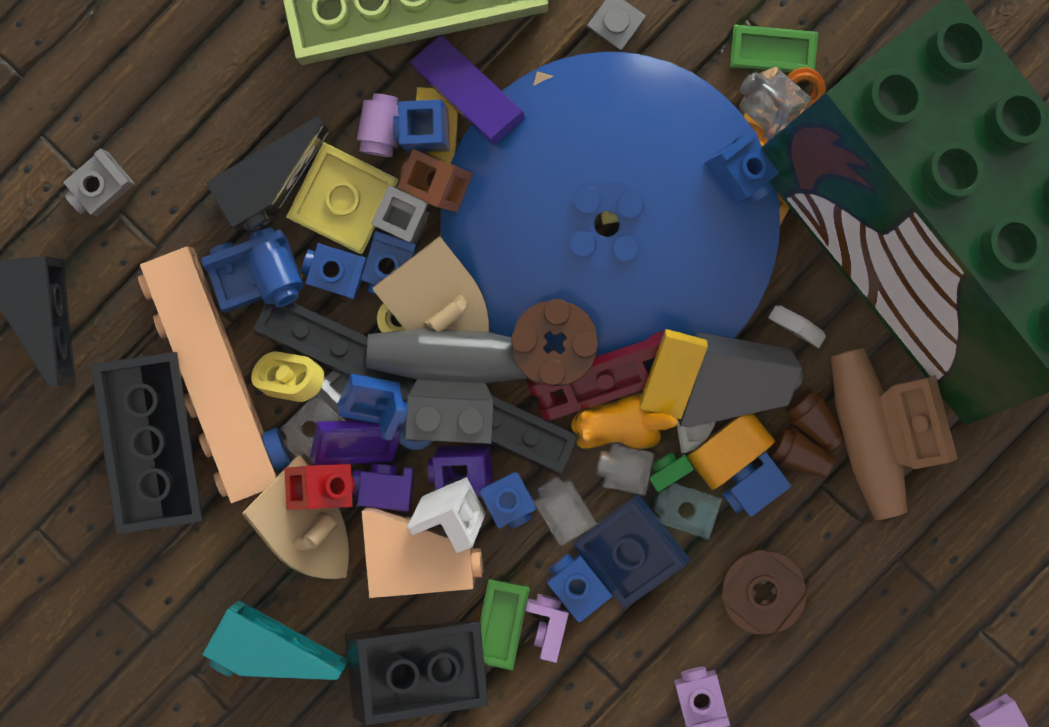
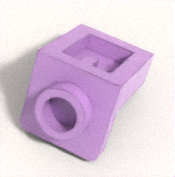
M538 594L536 600L527 599L525 611L547 616L549 619L548 623L539 622L534 646L541 647L540 659L557 663L569 610L566 607H561L562 601L559 598Z

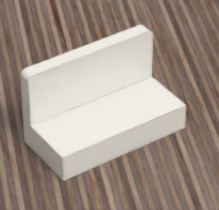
M466 477L422 496L407 529L412 536L441 524L456 553L473 547L486 512Z

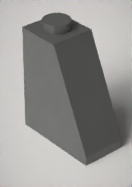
M696 332L695 337L707 340L708 348L681 419H678L680 426L693 427L788 406L793 392L797 391L801 385L803 377L802 367L789 348Z

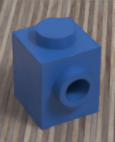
M441 99L398 102L399 116H394L393 118L395 142H399V145L407 153H411L413 149L423 152L449 151L448 108Z
M567 553L549 568L552 575L547 578V584L579 623L612 597L610 590L580 553L574 558Z

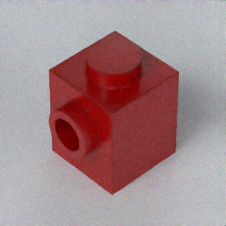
M351 464L285 467L286 510L353 507L352 495L355 485L351 475Z

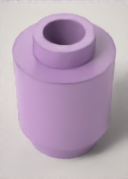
M374 93L372 100H363L357 141L360 142L359 152L392 158L394 148L399 147V142H395L393 134L394 116H399L397 97Z

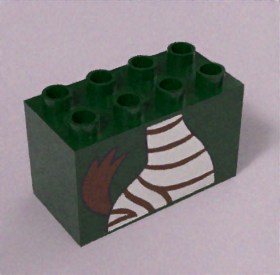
M942 0L827 91L761 148L779 172L770 181L775 190L925 377L936 375L942 398L962 423L968 425L1049 393V107L964 1Z

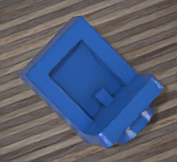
M350 374L337 403L338 415L340 417L379 423L381 437L385 440L392 439L397 427L404 424L407 416V403L402 399L399 382Z
M513 472L487 485L480 491L498 529L507 524L510 529L516 528L531 520L530 512L536 510V503L517 472Z

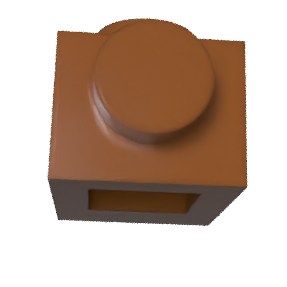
M413 149L410 157L406 159L401 168V179L397 189L438 208L458 212L473 173L430 153Z

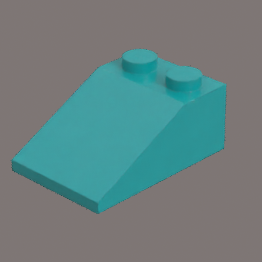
M238 600L227 609L202 654L211 660L209 665L213 669L226 676H232L233 673H236L239 676L338 680L348 664L347 659L241 600Z

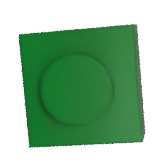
M670 452L651 464L654 471L647 475L656 491L659 492L694 469L683 453L675 457L673 452Z

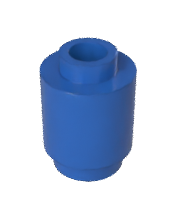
M277 240L261 243L251 249L247 255L250 260L248 268L266 304H275L276 307H282L297 300L299 297L298 292L303 288V282L287 249L281 247Z

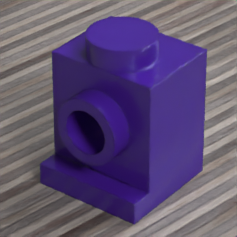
M490 444L438 446L433 458L428 460L429 483H435L436 490L467 477L477 497H482L481 489L493 483ZM455 465H467V470H459Z
M372 463L371 470H354L355 488L353 495L358 496L357 506L409 511L411 509L415 467L406 466L404 474L396 473V465Z

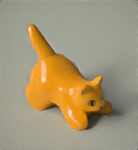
M641 390L620 397L617 400H610L577 411L579 413L573 418L571 427L574 433L579 436L576 444L581 449H591L615 442H620L634 449H645L657 445L661 439L659 430H667L677 426L678 419L667 413H654L640 409V399L644 391Z

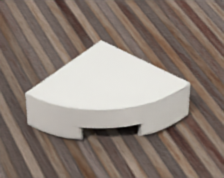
M780 305L779 307L775 306L768 317L776 324L817 348H820L826 337L825 332L812 322Z
M678 422L677 431L681 453L698 448L709 437L716 422L693 427H683Z

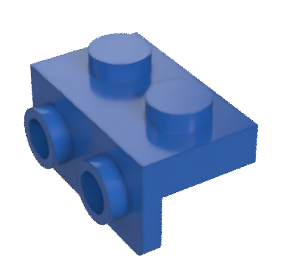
M266 228L256 231L249 236V241L235 246L233 243L220 244L210 249V255L201 258L202 265L208 271L223 313L263 299L248 268L250 260L247 256L251 249L261 243L277 240L281 247L287 249L300 276L289 241L281 230L274 231L273 228Z

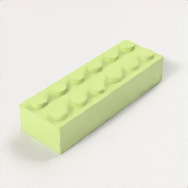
M283 0L295 57L301 65L548 12V0Z

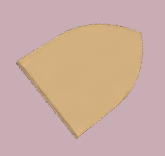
M440 236L372 287L374 292L406 330L422 328L435 329L436 332L443 330L489 332L487 308L477 283Z
M297 456L287 467L308 466V464L301 456ZM284 469L242 513L271 551L290 568L316 578H346L349 547L345 523L339 508L286 510Z

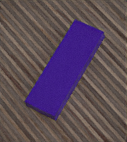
M442 35L410 61L412 68L493 146L525 119L523 111Z

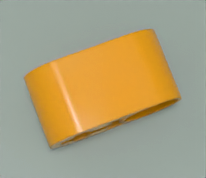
M754 413L731 419L703 441L698 448L692 450L686 458L710 489L714 490L766 451L775 440Z

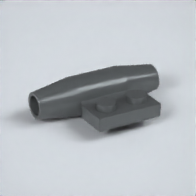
M422 328L368 334L367 369L417 379L408 395L405 439L491 444L493 399L486 383L528 379L515 362L511 337L477 331L443 330L436 332L435 329Z

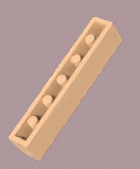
M186 246L140 264L143 275L138 276L140 287L147 300L153 298L158 314L154 315L153 319L162 339L168 338L172 351L178 352L181 377H183L189 392L184 394L185 404L192 418H199L203 433L199 434L200 444L206 457L213 456L219 472L214 473V479L221 496H228L230 502L234 503L263 492L280 474V471L274 470L262 440L264 432L195 249Z

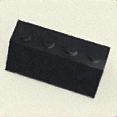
M178 352L91 364L116 534L203 521Z

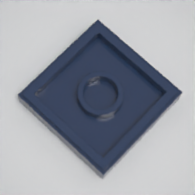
M638 493L572 543L624 609L681 570L691 560Z

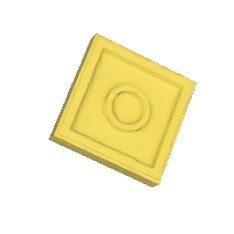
M323 142L286 218L363 255L375 232L376 227L371 225L388 185L396 188L400 180Z

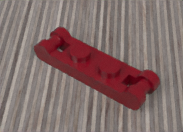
M665 331L657 332L645 341L595 357L594 364L589 372L579 381L569 386L551 387L534 383L528 379L526 383L531 395L537 396L540 402L537 407L542 419L553 420L644 390L652 366L648 367L646 360L656 357ZM563 389L565 395L560 397L555 395L554 391Z

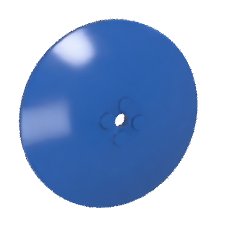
M597 52L563 58L531 71L502 90L523 111L525 119L494 146L470 125L459 143L451 164L468 170L473 175L458 212L441 208L440 220L441 238L470 273L483 295L489 320V332L512 337L518 319L526 310L540 302L561 299L581 308L592 320L596 328L598 341L595 357L645 341L651 335L665 331V329L694 337L696 332L735 338L758 307L769 284L776 261L780 231L779 200L775 188L754 203L749 197L734 204L704 163L736 137L752 130L737 108L717 89L692 72L670 62L627 52ZM537 71L554 76L533 86ZM756 137L755 140L762 147L758 137ZM604 211L614 213L620 222L618 232L610 237L602 236L595 228L597 216ZM549 333L544 337L547 341L546 346L543 348L546 353L549 354L551 351H556L560 355L565 351L562 345L566 339L564 335L560 333L554 336L552 333ZM655 358L646 360L648 367L653 365Z

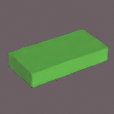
M734 24L729 69L786 74L802 67L815 70L818 32Z
M488 579L480 619L484 665L513 670L530 586Z

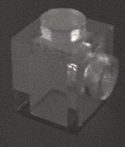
M610 443L609 452L601 450L596 475L603 477V487L646 495L654 453L650 450Z

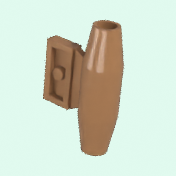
M864 347L834 354L831 356L835 406L853 474L874 520L902 515L908 512L903 465L911 467L913 470L950 463L958 459L936 375L890 386L884 392Z

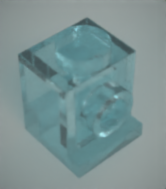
M674 482L669 485L668 490L663 489L659 491L653 512L660 514L659 520L663 525L709 540L722 499L719 496ZM684 502H690L694 506V513L688 518L681 517L678 512L679 506Z

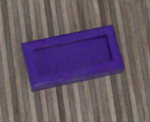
M362 420L317 422L310 458L314 465L394 462L401 426L397 427L391 440H385L381 437L379 423Z

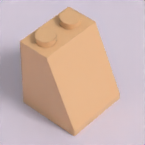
M366 507L362 511L369 598L474 589L476 578L482 577L483 561L481 548L471 547L456 553L442 527L434 526L411 536L407 526L412 517L383 508Z

